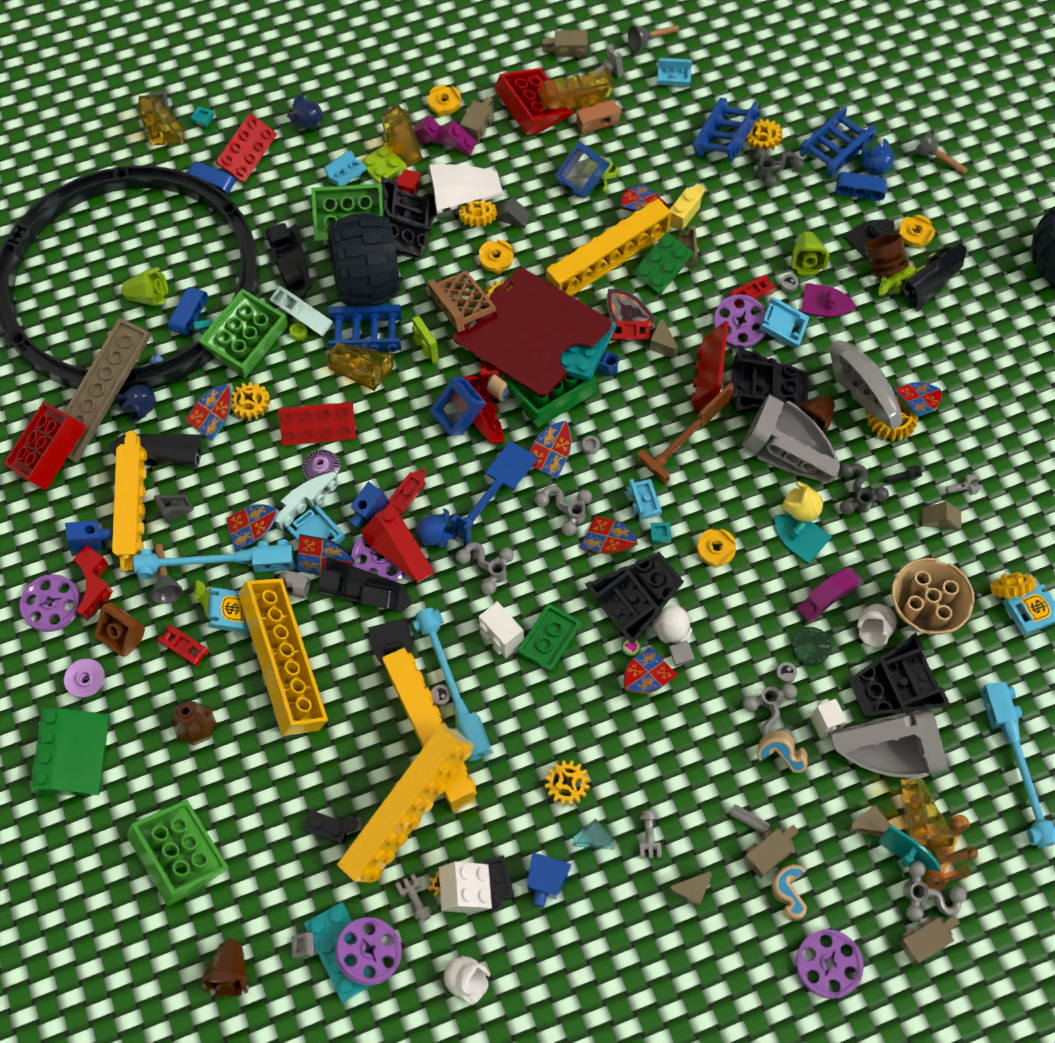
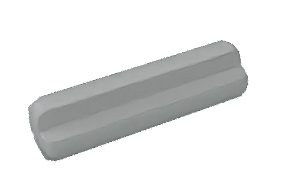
M737 804L733 805L730 811L731 816L762 834H765L770 827L769 823Z

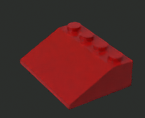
M541 68L499 74L494 90L526 135L540 133L573 114V111Z
M728 321L723 322L704 337L702 346L698 345L697 356L700 357V361H696L695 372H698V377L694 376L693 387L696 388V393L692 392L691 403H694L693 411L701 412L720 393Z
M43 401L3 464L28 481L46 490L52 484L58 470L62 468L67 456L73 451L77 440L83 435L86 425Z

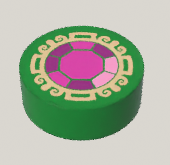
M625 639L621 645L623 655L627 658L637 657L641 652L640 641L637 639L632 645Z

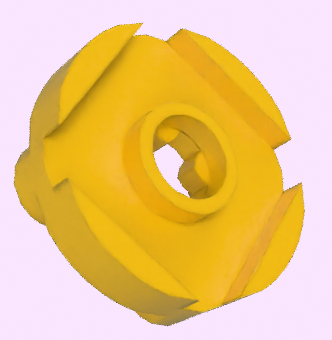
M446 85L434 87L431 89L428 97L429 108L439 117L454 113L461 107L460 92L453 86L451 88L446 87Z
M914 215V217H906L902 220L898 232L902 235L903 242L906 245L916 249H923L924 246L932 241L935 229H933L932 222L928 218Z
M487 241L479 250V263L487 271L501 274L513 263V249L506 241ZM493 254H500L499 258H493Z
M709 529L700 536L697 553L703 562L714 568H719L728 564L734 558L736 542L734 537L726 530ZM719 544L721 546L720 551L713 550L712 545L717 546Z

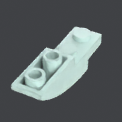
M280 285L269 299L321 336H324L333 321Z
M331 472L315 477L303 483L281 500L283 509L275 519L276 527L283 531L293 523L294 518L298 514L305 511L307 505L313 509L314 506L320 505L324 501L325 496L337 488L339 483L337 474Z

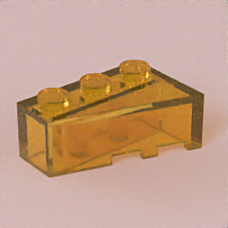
M157 95L139 96L138 113L150 145L184 143L183 125Z
M396 104L381 114L385 144L409 168L423 157L409 118V113L405 108L402 109Z
M337 342L327 354L328 369L373 391L376 390L394 368V353L390 352L383 354L378 353L374 349L367 351L360 349L359 346Z
M923 779L900 780L899 791L907 835L925 848L953 846L955 837L945 823L942 813L940 814Z

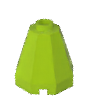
M803 232L799 235L794 247L791 267L796 269L799 275L815 276L819 273L820 269L825 270L827 268L829 252L813 232Z
M158 267L145 270L123 282L121 287L122 295L130 301L152 306L161 305L167 302V298H164V295L168 294L165 275L158 272L160 270Z

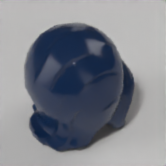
M303 93L299 94L293 101L295 113L287 114V118L291 120L294 127L307 130L316 129L323 120V112L320 106L314 101L306 99Z
M145 385L131 386L125 393L115 396L122 411L133 413L129 418L130 422L145 418L156 405L154 392Z

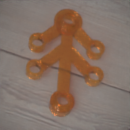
M956 815L952 818L950 822L952 831L944 850L935 827H928L924 831V837L930 841L941 867L940 872L926 869L927 874L924 881L928 888H933L940 892L946 887L947 882L958 878L964 880L970 876V869L965 865L958 867L955 871L944 873L947 865L966 859L972 861L978 856L977 849L972 846L964 851L952 854L960 833L965 832L969 828V820L964 815ZM955 822L961 823L962 828H957ZM928 830L933 831L934 837L928 835ZM922 845L930 852V849L927 846ZM971 850L974 853V857H970L967 851ZM960 869L966 871V876L960 874ZM932 878L938 880V885L932 883Z

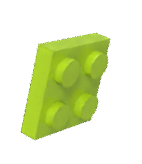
M386 144L360 161L367 168L365 172L377 184H382V176L392 179L402 173L404 169H407L406 164Z
M419 315L412 318V330L415 334L413 339L416 345L422 347L424 357L430 359L432 364L438 362L437 341Z

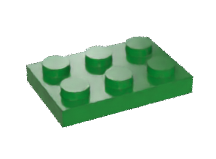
M666 231L633 274L661 295L694 255V252Z
M548 603L518 648L517 653L552 673L582 626V622Z

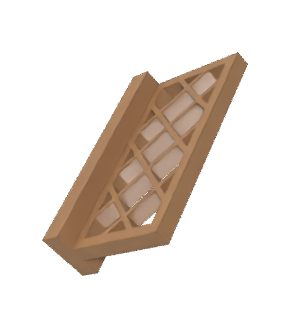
M467 271L438 283L434 279L427 281L431 297L458 332L465 330L464 324L496 311V306ZM466 278V281H465V282H460V281H459V280H462V279ZM455 287H462L461 290L454 289ZM467 288H474L472 291L466 290ZM451 294L457 295V297H456V298L450 297V295H451ZM463 295H464V296H469L468 299H464V298H461V297H462ZM474 297H481L480 300L473 299ZM458 303L465 304L463 307L457 306ZM469 305H476V307L469 308ZM481 306H489L488 308L480 309ZM465 313H472L471 315L464 317Z

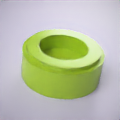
M296 322L290 326L289 333L293 340L301 341L307 337L308 330L305 324Z

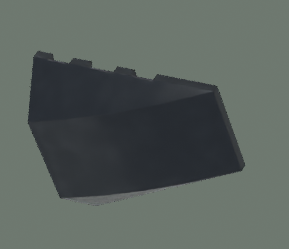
M382 176L381 183L385 216L392 230L395 250L421 258L429 238V231L433 227V220L437 216L434 194L427 193L420 197L397 189V181Z
M738 344L731 370L733 398L730 400V403L735 410L760 409L769 394L783 401L784 404L786 401H790L796 406L808 400V372L788 364H780L776 359L771 357L769 359L760 356L759 352L754 350L750 352L745 350L744 346Z
M659 551L636 561L630 566H624L616 572L603 575L595 581H589L585 585L620 633L633 645L684 581Z
M916 632L910 638L895 646L890 652L882 655L877 661L869 664L848 679L865 717L951 706L943 688H939L924 656V648Z

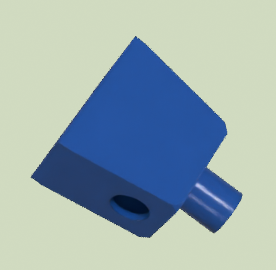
M369 481L366 483L351 505L355 514L349 522L354 527L358 528L363 521L369 523L376 513L382 511L388 503V499L383 491Z
M98 521L65 523L71 556H77L86 545L94 551L102 550V541L113 539L112 529H99Z
M532 852L527 890L535 893L532 905L544 908L547 897L557 899L571 871V864Z

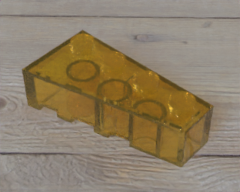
M606 68L599 73L595 71L588 72V75L579 76V74L572 75V77L566 80L563 77L543 81L538 95L544 109L587 108L606 102L615 82L609 68Z

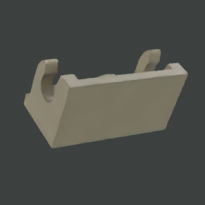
M691 226L687 233L684 232L682 227L679 230L677 240L694 252V255L684 267H696L698 256L696 226Z

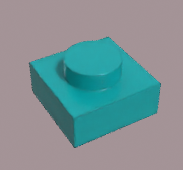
M198 106L191 117V121L194 124L207 128L214 117V113L212 110Z
M212 319L194 322L195 330L198 333L204 334L214 321Z
M670 522L650 524L652 544L671 543Z

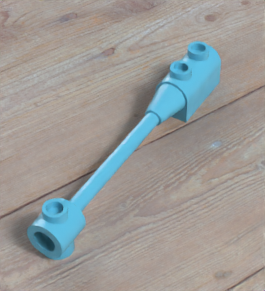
M284 539L278 540L277 545H269L267 541H259L257 546L233 554L159 559L150 549H142L140 554L134 555V570L140 579L153 578V573H156L161 566L233 561L235 563L252 564L255 572L294 570L293 545L288 544V540Z
M423 609L416 613L417 620L413 621V625L417 632L421 631L423 635H429L453 699L456 727L453 729L457 730L474 745L468 760H479L493 754V750L480 716L476 712L470 714L459 695L436 633L440 629V625L444 623L441 613L438 609Z
M1006 682L985 684L980 693L992 729L1001 728L1009 744L1012 746L1036 820L1031 828L1027 829L1028 840L1032 846L1037 845L1038 848L1055 845V826L1052 821L1044 819L1020 746L1018 718L1022 717V711L1019 706H1014L1012 699L1016 697L1013 687H1008Z

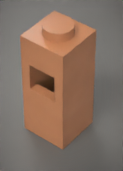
M613 99L580 109L576 112V123L582 134L614 125L620 121L621 108Z

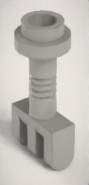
M652 810L642 811L640 820L645 821L646 843L639 844L640 859H645L644 850H648L649 858H653V850H656L657 858H662L661 843H654L653 820H657V815Z
M413 873L410 877L414 883L410 884L408 879L404 878L405 888L402 889L400 882L395 883L402 898L406 895L409 896L417 911L414 917L422 923L431 918V910L429 907L423 906L416 892L421 886Z

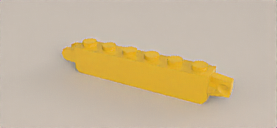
M130 430L125 433V444H120L116 448L112 552L120 558L121 571L135 572L134 555L140 554V550L144 549V544L141 540L145 530L142 516L145 515L143 497L146 496V489L143 483L144 479H146L144 461L147 460V452L141 446V438L135 431Z

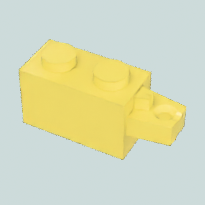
M696 184L691 189H685L670 208L672 212L671 226L678 230L686 227L700 209L701 198L705 192L704 187Z

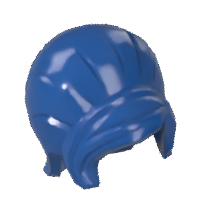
M883 139V144L876 145L869 151L865 149L864 145L862 146V165L867 173L879 176L887 173L892 168L894 154L890 149L887 139Z
M443 508V514L428 515L418 523L416 534L422 544L426 546L435 545L438 548L447 547V541L454 537L451 533V527H448L449 511Z

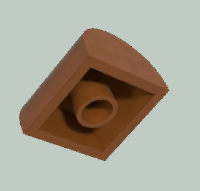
M107 603L102 606L94 637L122 657H125L142 640L145 626L115 604Z

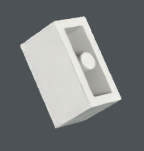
M836 699L820 701L810 718L820 740L831 737L830 733L841 730L847 722Z

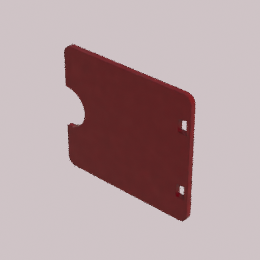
M520 268L489 297L496 306V311L476 319L477 323L472 328L469 327L472 322L464 324L465 330L461 332L456 330L453 334V340L459 346L540 397H545L568 374L560 363L562 354L574 346H585L592 349L611 329L612 324L611 320L528 270ZM510 284L513 285L509 291L505 290ZM481 306L480 309H485L489 306Z

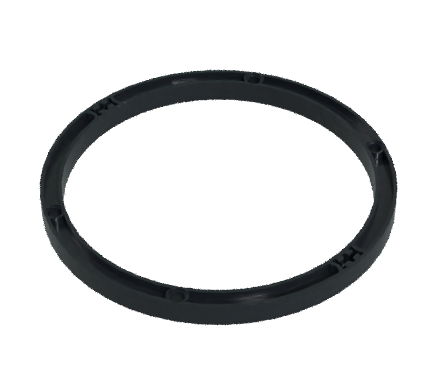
M135 165L110 168L87 174L62 185L43 197L17 222L0 250V326L16 352L38 373L54 382L73 389H78L89 369L74 366L52 357L36 346L23 332L15 310V282L26 252L37 236L51 222L72 207L110 192L127 189L166 190L193 198L209 207L226 222L239 244L241 270L239 282L232 300L241 289L256 297L260 280V263L256 244L244 215L225 193L209 182L183 171L166 167ZM197 341L175 356L148 366L132 369L118 394L125 393L134 385H145L150 389H155L171 384L199 370L216 357Z

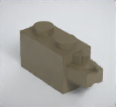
M555 30L554 38L542 40V50L554 52L555 57H587V30Z
M488 96L482 103L474 100L459 124L477 142L485 135L487 126L494 119V114H492L493 98Z
M794 824L785 832L782 828L776 829L774 832L769 830L761 837L763 841L760 844L756 845L753 843L746 849L745 852L747 854L744 860L757 876L762 879L794 851V842L791 839L799 830Z
M956 916L947 921H944L942 917H938L934 921L928 918L919 924L921 929L915 932L912 928L902 935L904 939L899 942V945L912 965L915 966L955 941L952 937L951 929L960 924Z

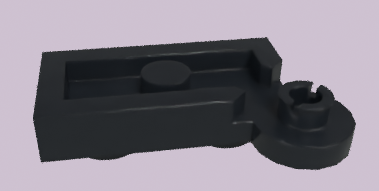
M311 810L303 831L343 845L346 833L354 832L358 828V821L352 815L344 817L341 821Z
M504 855L484 860V864H487L489 867L490 890L492 894V908L487 910L492 913L498 912L502 908L503 901L515 899Z

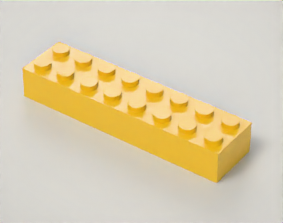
M659 199L649 202L644 208L635 211L630 217L621 220L616 226L608 228L603 234L594 237L586 245L578 247L575 252L564 256L556 264H551L546 269V282L570 296L576 294L661 239L666 231L669 233L672 212Z
M283 579L246 581L238 595L281 735L287 736L319 731L328 719Z
M404 647L382 657L386 672L422 748H424L440 725L447 726L445 722L441 724V714L437 705L433 703L430 690L425 686L420 670H417L412 653H407ZM464 761L458 767V773L447 782L446 789L443 792L452 812H456L474 803V795L477 794L472 778L467 779L468 773Z
M440 725L337 865L354 882L373 883L382 876L384 867L395 858V853L399 847H402L407 842V836L410 832L419 826L420 819L424 813L433 807V801L436 797L444 792L447 782L458 773V767L470 757L474 745L457 730Z

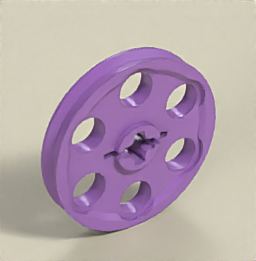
M742 294L730 296L724 299L715 311L713 318L714 329L723 322L728 321L731 333L727 335L726 344L737 348L738 344L744 346V348L751 347L758 343L765 334L763 331L755 333L752 330V326H760L762 324L766 310L758 300L751 296ZM740 300L743 302L744 307L736 308L734 302ZM757 308L760 311V315L753 316L750 310ZM721 310H727L729 312V317L723 318L720 316L719 312ZM745 313L743 317V323L739 326L737 330L736 328L738 326V320ZM738 335H745L747 342L741 343L738 340Z
M363 536L354 545L351 555L355 561L354 567L368 572L376 570L379 576L393 581H398L404 576L405 573L391 561H387L385 557L378 561L377 556L380 557L381 554L366 547V540ZM359 556H365L367 558V561L364 564H358L356 562ZM389 568L397 569V573L394 576H389L386 572Z
M56 574L45 575L35 579L26 587L20 599V612L24 620L32 628L42 632L58 631L68 626L78 615L76 609L81 603V595L70 579ZM43 583H51L48 590H41ZM63 585L70 586L66 593H61L60 588ZM36 596L37 600L34 604H27L29 597ZM49 600H53L54 602H52V606L49 607L47 605L49 604ZM67 602H74V607L71 610H65ZM35 613H40V620L33 622L31 620L32 616ZM60 616V621L57 624L53 625L50 623L52 617Z
M366 917L357 919L344 928L337 940L335 955L339 968L347 978L361 985H376L387 980L395 972L401 960L402 947L397 933L390 925L382 920ZM364 925H371L374 933L372 935L364 933ZM345 935H353L356 939L355 944H347L344 940ZM383 936H389L392 939L391 946H385L382 943ZM366 947L368 949H373V952L371 954H365L364 951ZM352 956L356 961L355 966H347L344 958ZM382 958H390L393 966L391 968L384 967ZM367 967L373 969L374 977H365L363 969Z
M824 929L812 933L802 942L796 956V968L800 980L808 990L823 998L835 999L849 994L857 987L863 975V958L858 946L850 937L836 930ZM823 935L830 937L832 941L831 946L828 948L823 947L820 943V937ZM842 945L851 947L852 955L850 957L842 955L840 950ZM804 949H812L815 953V958L810 961L805 959L803 956ZM832 957V964L835 967H831L827 971V964L824 963V960L827 961ZM847 967H851L856 971L855 979L850 980L845 976L844 971ZM808 971H815L818 974L819 979L817 983L808 981ZM830 980H835L839 984V991L837 993H832L828 989V982Z

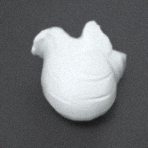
M873 604L868 606L862 612L857 624L860 639L863 643L872 647L886 645L888 638L895 631L897 618L894 611L886 605Z
M671 605L666 607L652 621L653 629L664 643H682L689 639L692 632L689 616L679 606Z
M460 956L452 960L446 967L444 982L447 989L453 995L465 999L468 1004L474 1005L488 989V980L485 975L490 976L491 974L484 965L478 963L475 959L469 956Z

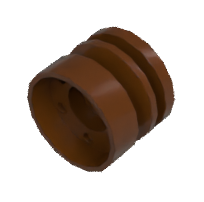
M901 234L883 235L870 240L864 246L867 257L872 259L869 265L872 268L871 273L873 276L892 275L904 270L909 265L906 252L901 251L905 247Z

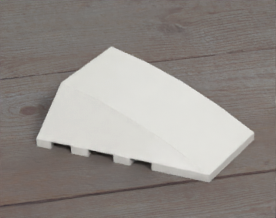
M435 164L428 167L429 178L434 188L437 214L443 212V209L449 207L451 210L458 208L457 205L464 203L468 205L469 202L478 199L485 201L503 196L497 171L450 164Z

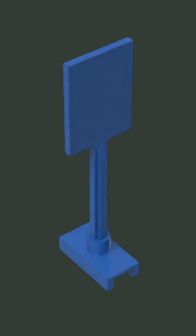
M510 441L485 472V475L495 480L467 517L462 518L454 514L451 518V533L454 536L452 539L455 540L457 536L462 538L464 546L471 543V527L474 520L502 485L514 491L538 460V456Z

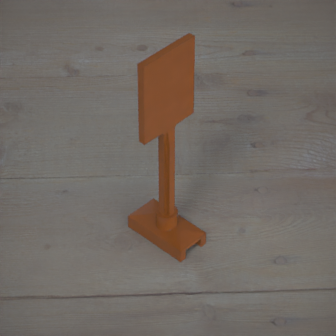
M730 382L699 412V419L693 422L661 454H658L653 459L642 449L637 454L640 457L638 461L666 484L670 480V473L662 466L700 426L703 428L733 398V383Z

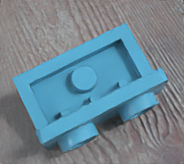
M659 58L657 85L690 87L692 60Z
M350 150L324 167L329 181L337 186L347 185L350 180L360 176L367 169L364 163L355 159L353 152Z
M630 479L627 494L629 498L632 497L633 512L638 514L639 520L662 515L651 479L636 483L634 479Z

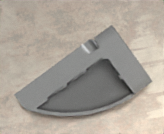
M841 340L835 341L830 347V355L836 381L845 389L850 390L852 398L891 430L898 427L902 423L900 405L882 370L872 359L852 344Z
M769 394L756 414L742 446L756 454L758 453V460L812 480L832 482L837 477L840 464L830 441L823 431L798 406L790 401H786L784 404L783 401Z
M929 709L912 712L909 715L903 712L830 733L833 747L838 753L862 768L879 774L902 778H916L948 770L935 716L932 710Z

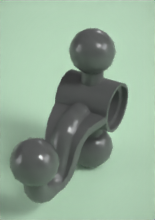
M763 148L757 149L754 153V158L759 161L756 175L763 180L766 188L771 189L775 187L777 179L771 174L778 172L784 167L786 158L792 159L791 168L794 171H800L804 167V161L791 151L783 152L779 157V161H774L772 158L767 157V151Z
M843 463L839 469V474L844 478L852 476L854 471L860 473V476L853 483L856 499L854 501L844 500L840 504V511L845 515H850L855 509L858 512L866 513L871 509L873 501L883 502L889 497V492L884 487H878L874 493L869 489L861 487L868 478V472L860 464Z

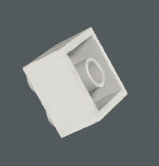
M498 601L479 615L480 634L486 641L490 640L493 644V649L498 655L502 654L507 658L520 647L524 641L523 629Z
M452 862L439 867L442 911L478 913L492 908L489 867L487 864Z

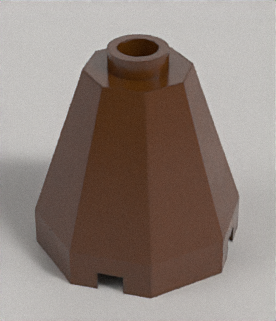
M823 394L799 404L798 407L814 420L823 433L826 434L834 412L835 403L833 399Z
M196 701L180 704L172 720V726L177 739L193 746L209 740L212 736L213 728L215 729L217 725L212 709Z
M227 939L219 944L202 977L201 986L205 992L210 993V989L215 990V995L220 997H239L242 995V991L245 994L249 992L250 982L242 944H239L237 940Z

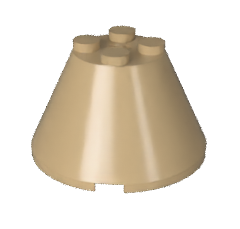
M923 558L912 561L899 571L892 586V600L897 613L916 632L932 635L951 633L962 627L971 616L975 600L973 588L965 574L951 563L946 564L937 561L935 558Z

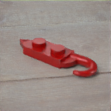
M426 468L413 473L410 472L383 509L393 505L399 515L404 514L426 485Z

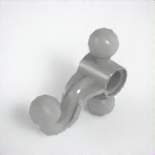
M552 485L544 488L542 492L535 496V503L539 507L547 506L550 500L548 495L554 493L556 495V506L569 516V521L564 522L562 525V532L566 536L574 535L577 529L576 525L585 521V505L592 500V494L588 490H581L577 495L578 501L566 504L563 503V492L559 487ZM575 511L581 512L579 514H573V512Z
M476 542L469 543L463 549L458 550L456 560L460 564H466L470 561V552L476 550L478 565L489 572L490 578L482 583L481 590L486 595H491L496 591L495 583H501L506 579L507 571L505 565L513 560L514 552L510 548H502L499 552L500 559L486 562L484 547ZM496 569L502 570L499 573H494V570Z
M792 684L784 685L780 691L775 687H767L760 697L748 696L743 700V707L749 712L756 711L760 705L771 710L772 716L762 726L763 736L770 733V729L779 720L780 712L777 706L781 698L787 700L794 699L797 696V689ZM772 694L775 701H767L765 695ZM782 728V729L779 730V731H785L786 733H788L789 735H791L792 738H793V734H792V732H791L789 729H787V728Z
M918 860L912 861L908 867L909 873L912 875V881L906 882L903 887V894L907 899L911 900V905L906 911L908 919L918 922L923 918L924 912L920 907V902L928 897L934 898L938 910L943 915L954 916L958 914L962 903L967 897L965 890L959 886L953 887L949 892L953 905L950 908L947 907L939 891L928 888L925 883L921 882V877L926 871L925 865ZM917 885L919 894L915 897L913 888Z

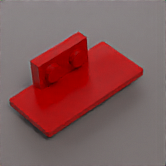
M249 113L220 154L216 164L241 183H245L277 133Z
M352 402L278 409L283 446L356 439Z

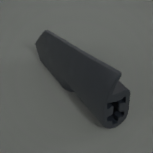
M285 223L271 226L266 229L265 235L276 258L280 275L287 290L302 299L310 288L311 282L297 223L287 228Z
M957 243L953 247L939 250L926 260L927 266L903 283L902 287L907 301L917 302L916 312L920 311L963 267L966 246Z
M123 434L108 445L114 456H116V448L120 444H125L126 434ZM137 434L141 438V446L147 452V460L144 461V465L157 466L160 462L196 468L199 466L203 451L201 441L204 438L203 435Z
M330 557L326 558V569H322L319 581V594L399 611H405L413 604L404 584Z

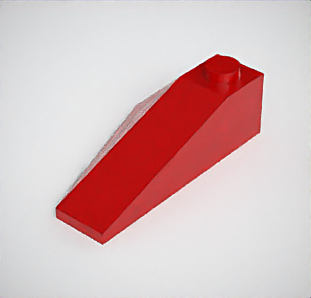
M464 376L486 402L474 419L473 424L490 444L505 442L501 422L496 417L498 408L493 403L494 397L487 391L488 377ZM456 392L453 399L464 412L468 405Z
M393 505L376 513L361 531L362 536L371 549L379 552L387 561H391L417 583L434 574L432 567Z

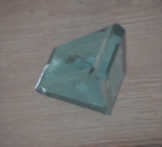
M596 818L573 837V847L615 850L616 841Z

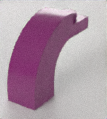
M853 568L843 569L825 580L808 594L809 597L797 609L811 623L834 602L844 596L851 595L864 581Z

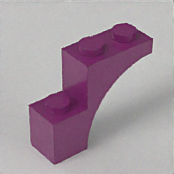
M429 115L416 121L411 135L421 144L431 142L446 144L458 149L466 156L472 154L477 143L454 120L440 126Z

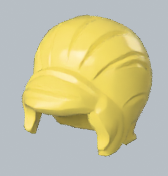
M797 482L796 485L801 488H794L787 494L781 505L782 510L787 511L797 521H814L822 512V497L808 485Z

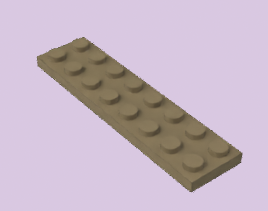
M120 317L64 411L67 415L86 425L83 435L77 440L73 451L67 458L78 463L113 403L115 396L120 391L152 336L148 331Z

